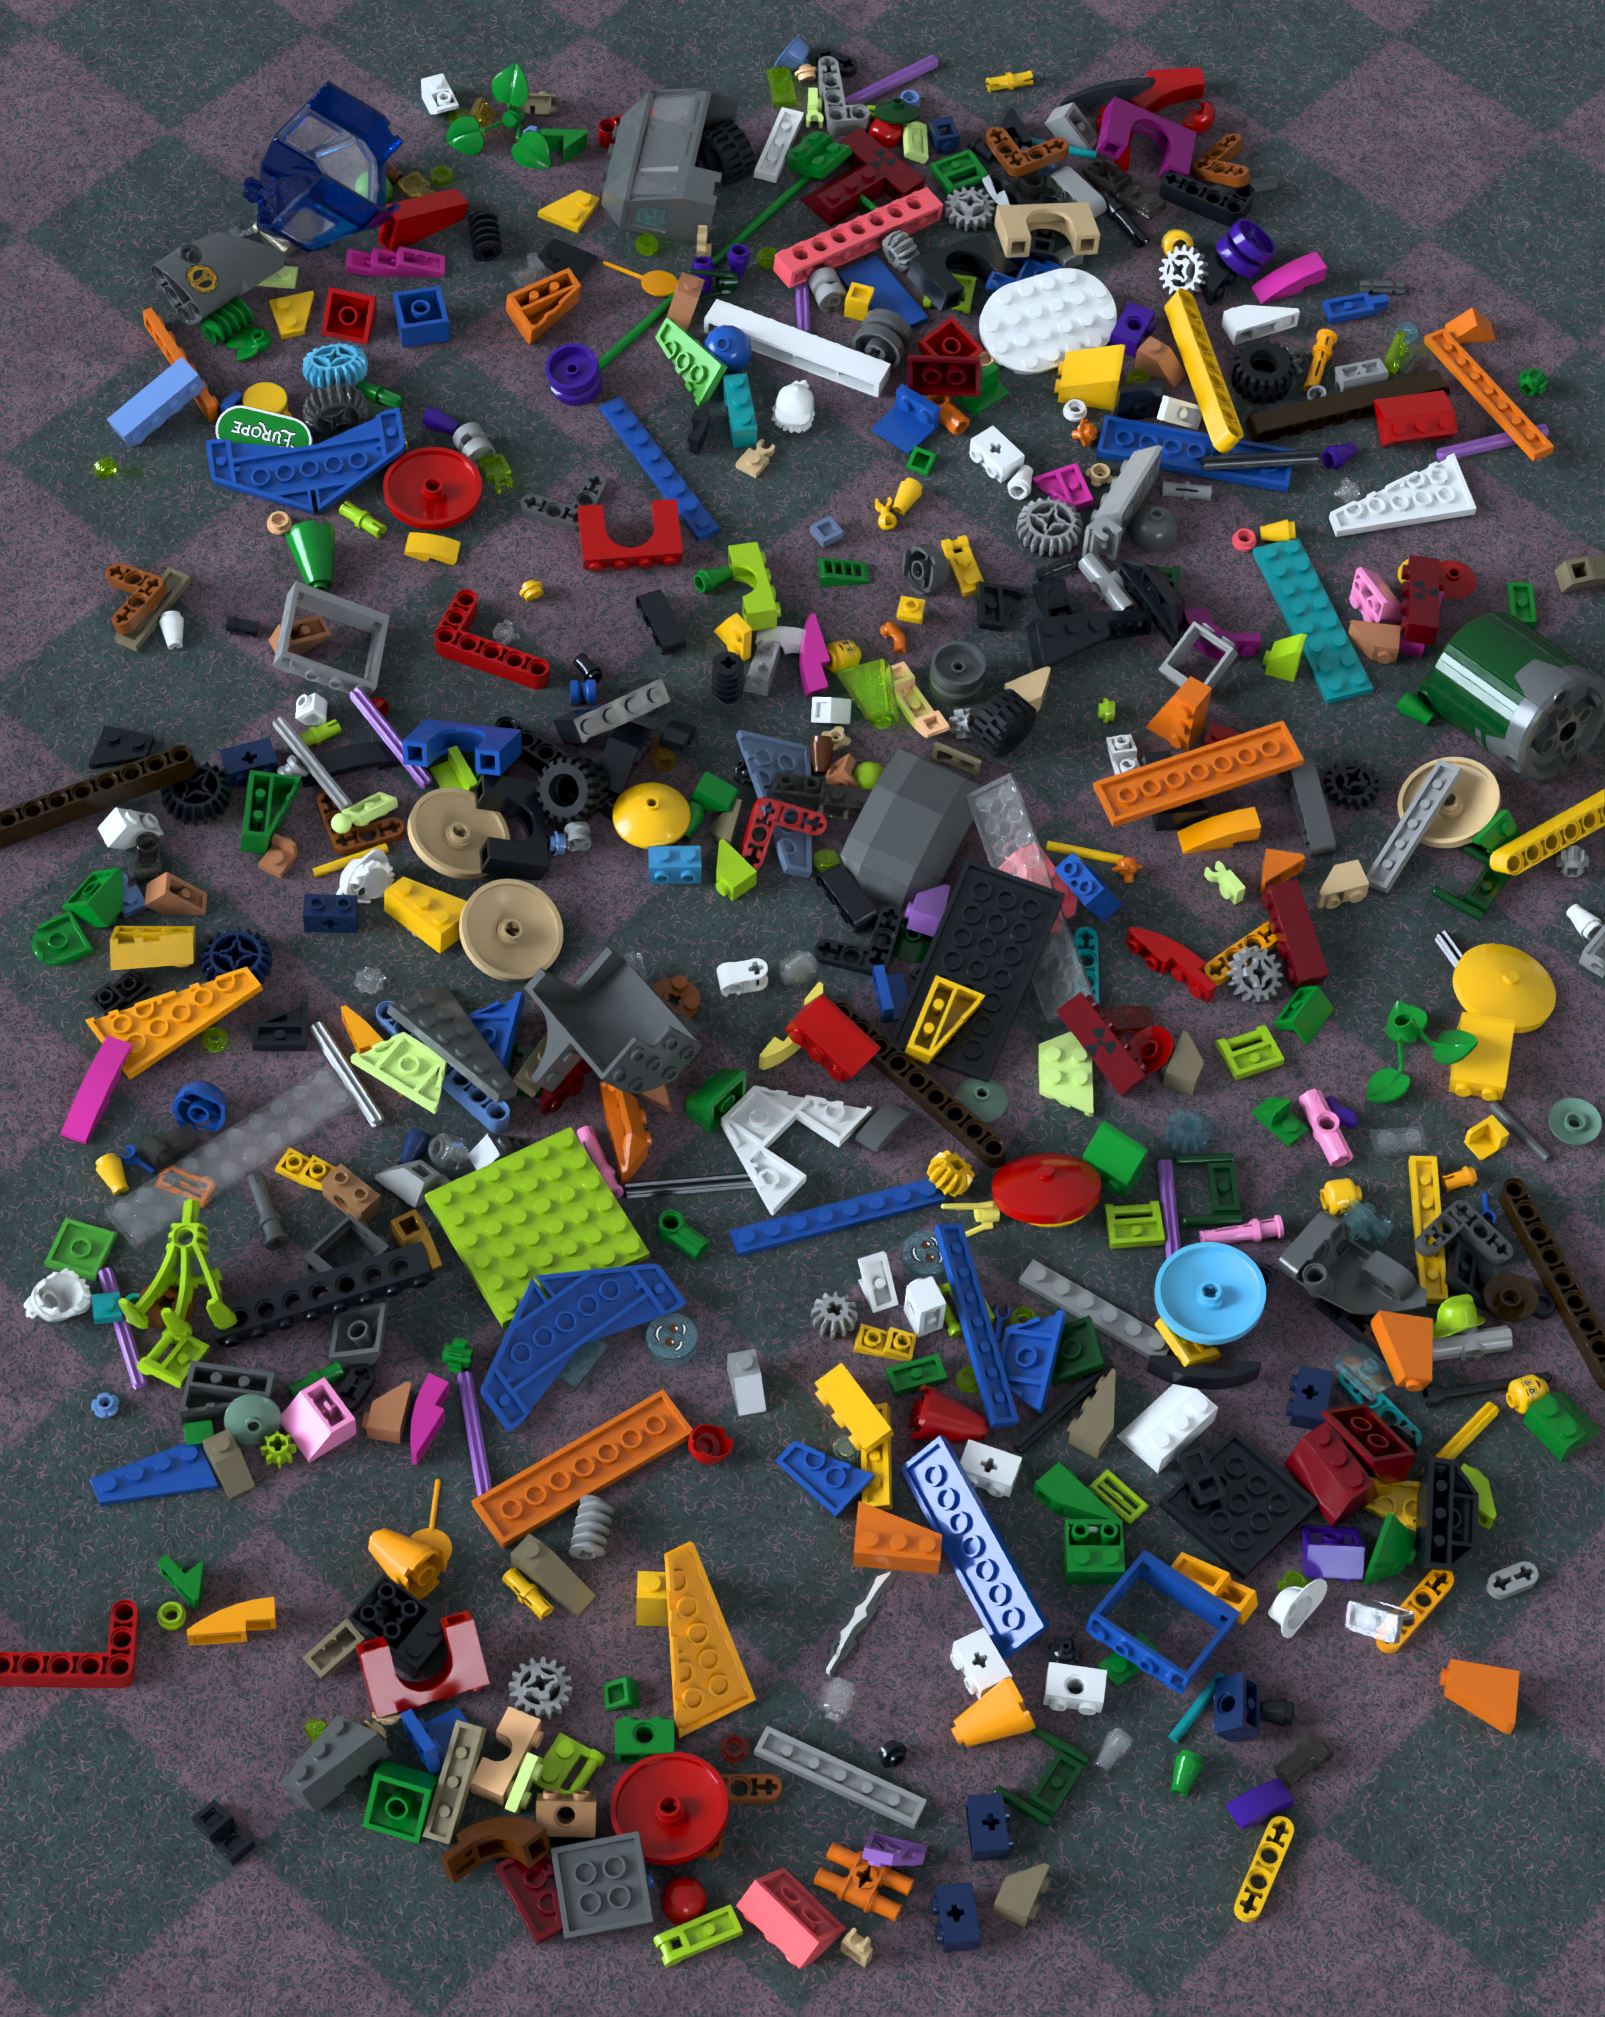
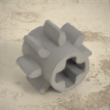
M971 708L953 710L954 715L948 720L950 732L956 734V739L972 738L970 735L971 727L977 715L972 713Z
M1569 845L1561 850V855L1556 856V867H1560V872L1565 876L1578 877L1584 873V867H1589V856L1585 855V850H1582L1581 847Z

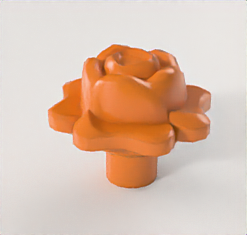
M1083 418L1078 425V430L1072 431L1073 440L1079 439L1083 447H1091L1092 441L1097 438V428L1088 419L1085 420Z
M1125 857L1118 859L1117 866L1113 867L1112 871L1122 875L1124 883L1134 882L1133 875L1142 869L1143 865L1138 864L1135 857Z

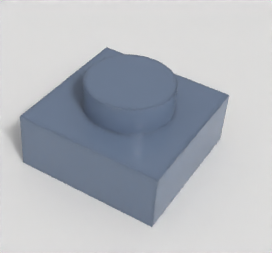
M831 516L810 525L809 532L822 548L844 538V531Z

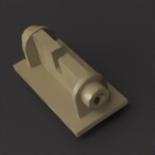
M541 91L538 94L529 93L527 102L518 108H521L525 115H530L531 107H535V116H551V114H556V105H552L556 104V94L548 91Z

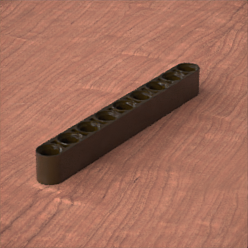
M1430 370L1258 412L1246 419L1245 426L1254 442H1270L1281 439L1280 437L1288 435L1290 437L1302 434V431H1315L1323 429L1327 425L1332 424L1335 426L1347 423V420L1369 417L1368 415L1375 414L1373 402L1375 399L1444 390L1448 396L1450 389L1439 370Z
M177 745L0 811V849L194 776L198 767L191 748L187 745Z
M846 1002L835 1003L881 1049L885 1050L883 1053H876L869 1060L874 1067L990 1168H999L1006 1162V1144L998 1134L850 1004ZM895 1066H903V1067H904L902 1070H894V1069H892V1068L895 1067ZM916 1082L923 1084L920 1087L912 1086V1084ZM934 1099H940L942 1101L939 1104L931 1103V1101ZM952 1116L961 1117L958 1121L950 1120ZM971 1133H978L981 1136H979L978 1138H971L969 1135ZM991 1150H998L1000 1153L997 1155H991L988 1152Z
M1509 1178L1503 1183L1498 1198L1499 1204L1547 1293L1554 1298L1556 1309L1599 1388L1605 1391V1329L1526 1184L1519 1178ZM1557 1282L1562 1283L1565 1286H1560L1559 1284H1557ZM1569 1305H1573L1577 1307V1309L1571 1308ZM1582 1328H1586V1329H1588L1590 1332H1586V1331L1582 1330ZM1594 1351H1599L1602 1355H1598Z

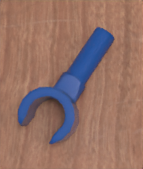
M132 1145L125 1146L130 1155L124 1156L119 1153L125 1165L139 1166L152 1175L156 1171L154 1167L145 1163L137 1156Z
M1483 1193L1482 1212L1480 1215L1482 1217H1489L1493 1226L1496 1221V1214L1489 1208L1488 1193Z
M994 1304L991 1310L996 1317L995 1338L997 1342H1001L1004 1320L1009 1318L1011 1310L1005 1305L1003 1316H999V1306Z

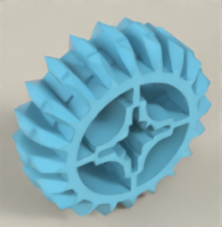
M339 342L338 344L330 343L328 346L322 345L321 348H315L313 352L307 353V357L303 359V375L308 385L313 386V389H318V387L326 388L327 384L334 386L337 382L341 386L345 383H348L349 387L351 385L356 386L358 382L363 381L364 377L367 376L368 361L365 353H363V349L358 348L357 345H350V343L341 344Z

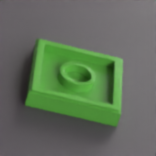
M65 1217L44 1265L58 1271L68 1268L69 1271H75L79 1277L97 1282L99 1278L98 1272L100 1269H103L118 1237L117 1232Z

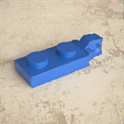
M1368 292L1324 300L1322 301V309L1328 323L1333 324L1378 314L1379 311L1388 310L1389 299L1387 294L1373 296L1369 295Z

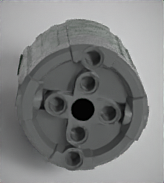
M1492 612L1480 615L1459 629L1441 651L1433 670L1420 680V690L1417 692L1418 697L1429 709L1518 775L1532 781H1543L1553 777L1559 778L1566 773L1576 770L1589 753L1588 749L1599 734L1605 720V679L1507 612Z

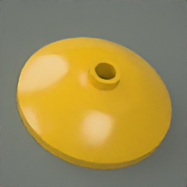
M641 783L628 788L617 798L613 807V824L618 834L625 841L636 847L648 849L649 846H670L680 840L686 833L690 824V808L686 799L676 789L661 783Z

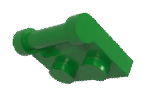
M971 149L930 163L929 171L943 188L946 196L948 194L953 195V190L955 189L960 192L962 187L968 189L979 184L984 185L982 178L989 175ZM973 173L976 174V176L960 181L958 183H951V181L957 180Z

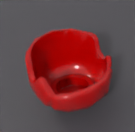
M1209 101L1205 103L1200 102L1201 110L1191 109L1184 119L1182 126L1197 132L1196 135L1207 132L1211 128L1216 116L1214 106Z
M875 118L869 126L868 134L882 146L889 149L894 148L902 140L903 127L902 124L886 123Z
M709 1423L699 1424L689 1434V1452L695 1460L704 1465H716L724 1460L732 1451L733 1438L726 1436L723 1427H717ZM711 1445V1452L707 1454L709 1446Z
M684 1876L673 1878L667 1882L662 1891V1912L673 1924L682 1925L704 1915L707 1897L705 1888L697 1879Z

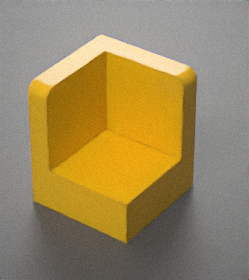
M852 282L845 298L844 317L863 321L869 312L875 288Z
M1491 1115L1467 1131L1464 1143L1482 1161L1505 1147L1510 1133Z

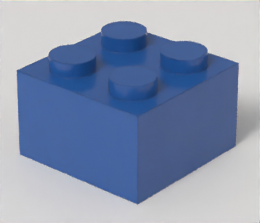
M440 286L392 293L393 312L402 348L450 341L449 320Z

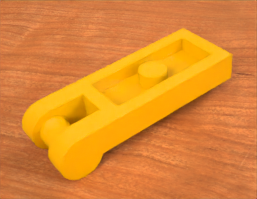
M958 536L956 540H942V549L962 597L976 595V585L979 581L984 582L969 547L967 536ZM961 549V552L954 553L953 550Z

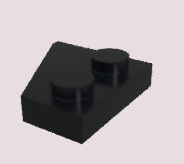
M555 238L550 240L537 256L554 274L570 268L579 282L598 260L596 255Z
M979 581L976 585L978 628L1002 632L1019 599L1023 595L1024 588Z
M104 725L90 760L89 768L98 769V766L114 764V766L123 765L127 762H134L145 758L150 753L154 743V736Z

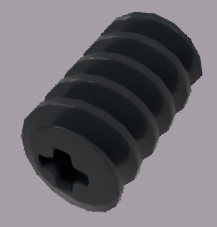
M476 211L471 213L468 221L473 257L477 262L492 261L502 252L498 217L492 212Z
M720 652L716 654L712 662L711 689L712 693L722 703L733 704L739 701L743 694L744 662L734 652Z

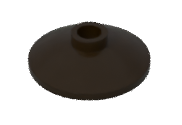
M1503 1273L1494 1276L1487 1282L1483 1292V1299L1487 1309L1494 1316L1504 1321L1520 1322L1526 1320L1534 1314L1538 1306V1293L1529 1280L1517 1274ZM1509 1299L1514 1304L1507 1303L1505 1300Z

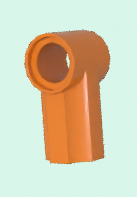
M928 395V400L941 407L939 422L954 435L963 433L969 426L970 419L949 401V396Z

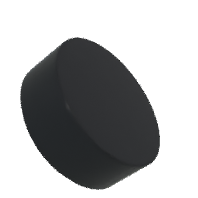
M1537 1292L1538 1306L1532 1316L1542 1320L1548 1319L1556 1310V1302L1550 1294Z

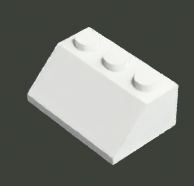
M1173 1384L1119 1433L1117 1438L1154 1471L1159 1473L1215 1421L1218 1407L1198 1389Z

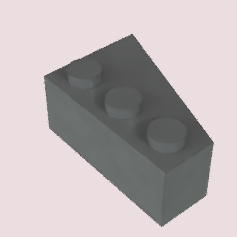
M191 1361L179 1411L182 1426L185 1423L223 1420L230 1403L245 1394H262L274 1401L277 1390L275 1372Z
M336 1715L284 1778L282 1784L296 1803L317 1813L346 1790L344 1786L358 1775L362 1778L369 1772L367 1769L381 1757L385 1760L392 1754L378 1733L340 1715Z

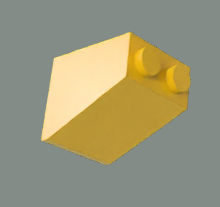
M1119 344L1066 352L1065 360L1060 361L1057 375H1060L1061 379H1056L1054 393L1058 394L1057 402L1067 403L1069 400L1079 399L1084 402L1086 407L1114 411L1125 345Z
M1462 1012L1457 1030L1474 1035L1478 1043L1473 1051L1464 1059L1451 1064L1448 1092H1453L1460 1097L1478 1096L1482 1097L1485 1101L1502 1100L1507 1082L1515 1020Z
M638 1571L636 1626L669 1627L665 1572Z

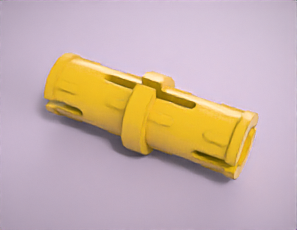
M1031 70L1015 74L1007 72L1003 76L986 78V83H989L986 87L988 92L1003 89L1011 91L1015 87L1033 85V80H1030V78H1033Z
M516 1567L509 1569L504 1574L502 1581L518 1596L517 1600L521 1604L525 1603L540 1620H543L544 1617L553 1611L554 1606L538 1592V1587L534 1583H530L522 1576Z

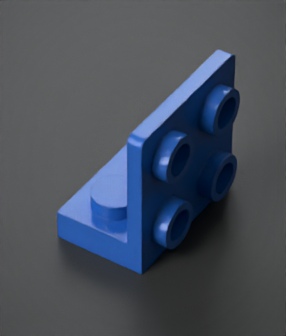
M901 384L896 389L895 406L873 426L872 431L907 454H911L914 446L919 447L939 427L941 407Z
M454 1708L426 1723L422 1717L417 1719L411 1709L401 1713L406 1737L430 1774L433 1775L441 1771L456 1720L468 1723L460 1709Z

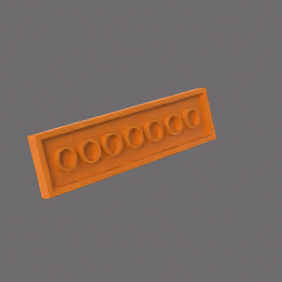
M1282 720L1093 782V789L1114 828L1302 766L1304 758Z
M662 1389L472 1500V1506L498 1544L504 1549L580 1504L582 1496H594L689 1440V1434L693 1429Z

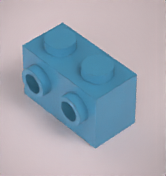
M649 846V884L701 883V846Z

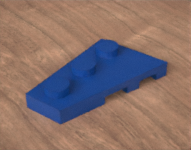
M795 1440L775 1460L788 1475L837 1519L876 1478L872 1473L862 1471L851 1464L834 1459Z

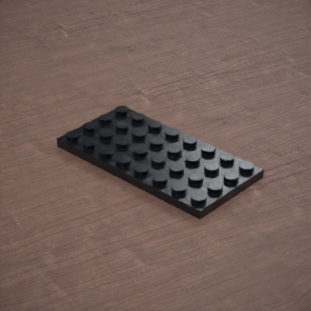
M966 859L893 1032L891 1041L905 1052L936 975L986 995L982 1004L930 1063L988 1083L1060 911L1065 893Z

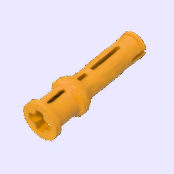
M1321 329L1317 332V343L1311 351L1313 359L1303 386V391L1308 392L1312 386L1320 384L1326 362L1332 358V347L1338 339L1337 334L1332 330Z

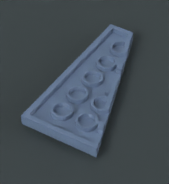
M739 730L736 737L758 799L770 797L811 810V755L809 746ZM767 802L766 806H761L764 817L766 812L771 813L772 808L769 807V802ZM794 809L787 810L784 813L785 822L792 823L797 817L796 811ZM803 817L802 822L811 825V820ZM775 824L771 837L783 872L809 878L812 874V835Z

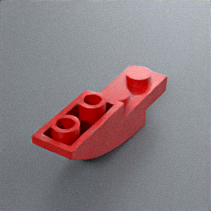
M1137 927L1128 929L1126 943L1129 950L1144 958L1149 969L1152 971L1157 970L1161 975L1170 970L1176 981L1187 985L1190 993L1196 999L1201 998L1206 1004L1214 998L1217 985L1204 974L1206 962L1183 945L1161 934Z

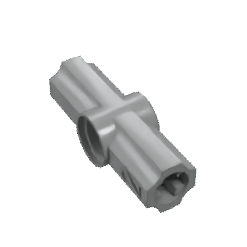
M1090 552L1084 555L1078 562V568L1091 583L1092 591L1100 596L1099 600H1105L1113 611H1135L1137 604L1124 589L1121 576L1116 571H1110L1096 553Z
M1507 1325L1478 1329L1475 1326L1446 1337L1433 1338V1361L1459 1357L1461 1360L1466 1361L1465 1358L1475 1357L1479 1359L1484 1354L1510 1351L1513 1347L1511 1329Z

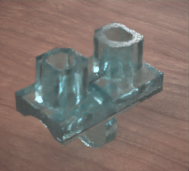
M1355 1199L1351 1202L1350 1209L1343 1216L1342 1221L1352 1229L1350 1233L1352 1240L1355 1241L1361 1237L1375 1251H1379L1393 1231L1394 1224L1388 1219L1379 1220L1374 1215L1376 1212L1375 1207L1368 1201L1361 1203Z

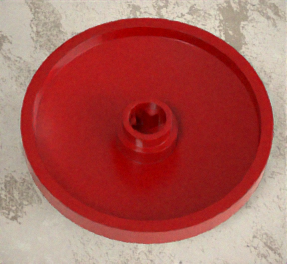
M443 447L418 448L403 454L390 465L383 481L384 499L390 512L407 525L426 530L445 529L465 521L475 512L482 497V479L475 464L457 451Z
M1038 1153L1014 1159L1002 1166L992 1180V1198L997 1208L1013 1219L1032 1224H1058L1072 1221L1090 1212L1097 1205L1101 1197V1179L1095 1168L1079 1158L1059 1153Z
M684 1752L654 1754L638 1761L619 1779L610 1801V1818L615 1834L641 1832L645 1862L656 1865L682 1864L703 1855L723 1834L730 1811L727 1789L718 1771L702 1758Z

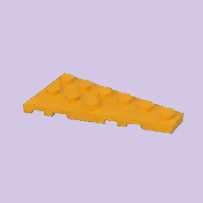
M248 967L217 976L215 980L201 985L199 982L189 985V989L177 993L174 990L135 1003L134 1007L122 1011L116 1009L108 1012L109 1015L98 1019L92 1017L85 1021L102 1044L107 1035L132 1044V1052L121 1069L130 1081L263 990L261 984Z
M691 1541L664 1554L674 1723L676 1737L678 1738L756 1700L696 1547Z

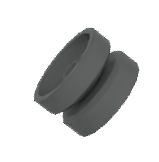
M874 309L869 311L863 319L861 327L852 339V348L855 351H860L863 354L890 363L891 370L896 368L902 360L904 352L912 341L913 332L908 322L896 312L887 309Z
M962 641L947 642L939 646L933 653L929 675V687L934 697L942 703L951 706H965L976 701L982 694L986 660L983 653L974 645Z

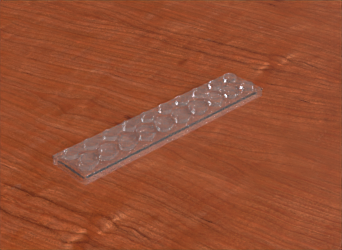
M1009 773L965 795L990 866L1056 890L1014 775ZM1062 906L1031 979L1046 1022L1049 1024L1061 1020L1056 1010L1078 993L1082 992L1086 997L1091 994L1095 999Z
M325 1065L106 1208L104 1215L137 1252L171 1230L172 1223L182 1222L184 1201L188 1199L200 1201L201 1210L203 1205L204 1207L245 1181L250 1174H255L284 1155L289 1147L295 1148L358 1106V1100L331 1069Z

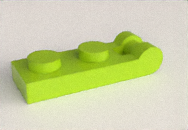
M730 1904L665 1931L654 1937L653 1941L657 1949H661L663 1953L662 1961L665 1967L668 1968L686 1958L743 1935V1930ZM679 1940L682 1947L674 1950L671 1943Z

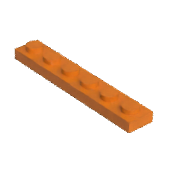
M152 308L143 310L144 325L169 363L172 365L182 357L189 364L184 349L182 347L178 348L173 333L166 330L161 315H156ZM190 363L189 365L197 372L194 364ZM202 379L206 387L198 396L193 398L208 421L212 422L218 419L217 410L220 409L217 398L209 394L208 386Z

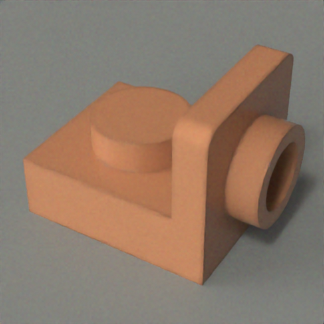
M850 753L831 763L824 779L825 783L839 798L850 794L859 787L858 782L852 776L856 760Z
M274 833L272 836V846L260 860L258 867L281 879L298 857L296 843L287 836H280Z

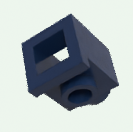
M952 116L929 121L928 136L931 138L936 153L951 154L959 148L960 135ZM946 128V130L939 131L938 129Z

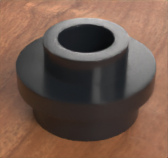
M896 1740L888 1741L881 1747L878 1754L881 1758V1764L885 1768H890L891 1766L898 1767L905 1760L907 1748L903 1743Z

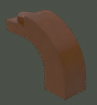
M497 1817L475 1823L457 1833L458 1843L442 1854L440 1859L447 1879L456 1883L480 1864L494 1858H513L531 1868L551 1852V1845L545 1828L534 1821L521 1817Z

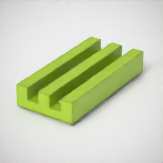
M1108 1469L1089 1485L1097 1494L1098 1499L1105 1505L1111 1506L1117 1512L1118 1517L1128 1526L1132 1525L1149 1508L1146 1502ZM1104 1480H1109L1135 1503L1138 1508L1135 1510L1119 1493L1110 1488ZM1098 1486H1100L1105 1492H1107L1131 1515L1127 1514L1120 1506H1118L1111 1498H1109L1102 1490H1100Z

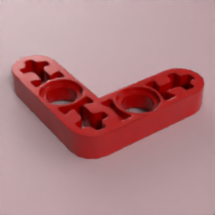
M761 797L753 806L739 854L744 859L746 855L750 856L752 854L753 848L748 846L749 842L756 846H761L760 850L754 849L753 856L757 858L756 862L750 863L755 870H758L764 862L775 824L810 835H819L827 827L826 818L814 810L770 797ZM767 802H769V807L772 808L771 813L766 812L764 820L769 821V823L765 825L762 822H757L756 819L758 817L762 820L764 812L760 808L761 806H766ZM789 809H794L797 814L795 821L792 823H786L784 820V813ZM815 816H817L816 820L820 822V825L814 826L813 830H811V825L802 822L803 817L814 820ZM756 827H763L765 830V836L760 841H755L752 838V832Z

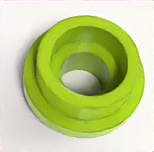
M1104 698L1103 703L1098 704V718H1103V723L1114 721L1115 702L1109 701L1108 698Z
M176 1602L163 1604L157 1612L159 1625L163 1629L170 1631L182 1627L187 1617L185 1608ZM170 1613L177 1615V1618L174 1620H168L166 1617Z

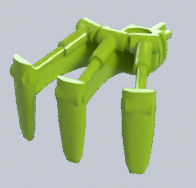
M193 1199L184 1201L182 1223L171 1224L170 1228L172 1231L168 1235L170 1243L166 1245V1256L155 1279L142 1298L135 1305L124 1298L118 1301L122 1312L126 1316V1322L140 1329L149 1328L148 1316L144 1314L157 1298L160 1299L170 1286H179L175 1312L171 1308H163L161 1317L170 1335L188 1337L193 1333L192 1326L188 1321H185L188 1305L191 1304L194 1289L201 1288L204 1285V1287L209 1286L212 1299H209L206 1309L214 1326L223 1330L236 1324L237 1318L235 1313L223 1304L221 1298L223 1295L219 1281L223 1280L221 1271L218 1267L211 1269L207 1259L209 1255V1248L207 1247L208 1228L198 1223L200 1201H194ZM193 1237L191 1243L183 1245L185 1239ZM195 1256L198 1257L202 1267V1274H194L193 1257ZM180 1261H181V1274L176 1273L178 1267L180 1266Z

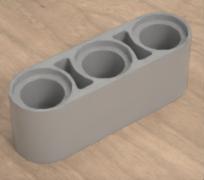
M1064 166L1046 177L1047 187L1052 188L1057 196H1062L1063 202H1088L1094 218L1107 211V204L1104 198L1071 167Z

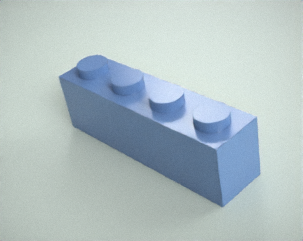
M181 357L112 414L107 421L113 430L132 448L142 443L150 433L161 427L169 417L180 411L193 397L198 396L206 386L199 374Z

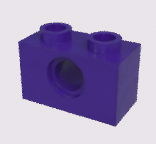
M1128 302L1111 333L1109 346L1125 345L1124 354L1135 358L1137 349L1146 341L1147 335L1152 336L1155 330V311Z

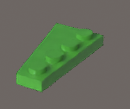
M666 317L655 338L668 359L673 361L674 369L678 375H681L685 380V386L688 391L695 396L696 399L694 401L701 407L704 402L708 403L728 367L674 319Z

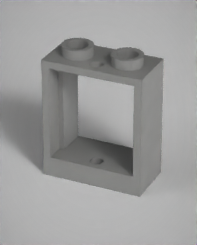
M1193 621L1158 670L1164 677L1181 687L1188 678L1175 669L1199 636H1201L1225 653L1204 682L1205 685L1213 689L1238 653L1233 648L1235 644L1224 636L1219 639L1214 635L1215 630L1205 623H1202L1200 626Z

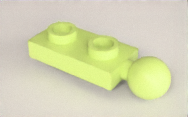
M377 792L342 810V813L336 814L332 818L331 826L335 832L340 834L348 832L352 824L355 826H366L370 821L385 816L388 812L398 808L397 798Z

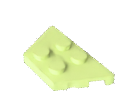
M401 1032L392 1036L388 1041H381L372 1045L373 1049L359 1055L356 1052L351 1056V1063L430 1112L434 1114L437 1112L447 1062L428 1046L405 1032Z
M1072 1032L1039 1044V1094L1049 1099H1056L1062 1105L1069 1108L1072 1106L1085 1112L1084 1115L1093 1117V1072L1090 1055Z

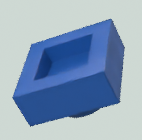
M234 390L229 397L224 398L220 405L221 414L230 407L243 406V394Z

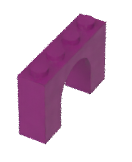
M1114 96L1104 110L1096 151L1117 160L1127 148L1130 133H1142L1151 138L1160 149L1161 165L1158 175L1159 179L1162 178L1164 173L1171 171L1187 177L1190 171L1197 132Z

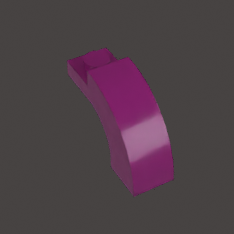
M1184 608L1182 618L1184 634L1193 621L1200 626L1202 623H1205L1215 630L1214 635L1221 639L1224 636L1235 644L1233 648L1238 655L1243 657L1258 655L1261 645L1260 633L1226 632L1212 622L1209 609ZM1201 636L1193 644L1198 651L1210 658L1220 661L1225 655L1223 651Z

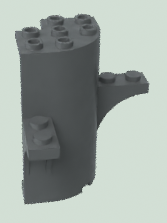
M609 947L604 949L574 986L540 968L524 987L542 1009L548 1030L544 1055L531 1079L537 1085L550 1092L555 1090L582 1057L603 1081L615 1088L628 1093L650 1091L675 1080L678 1074L703 1047L694 1037L701 1029V1026L662 997L641 977L623 955Z

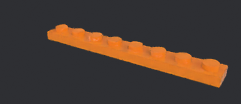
M1445 328L1424 336L1423 343L1532 461L1553 453L1554 445Z

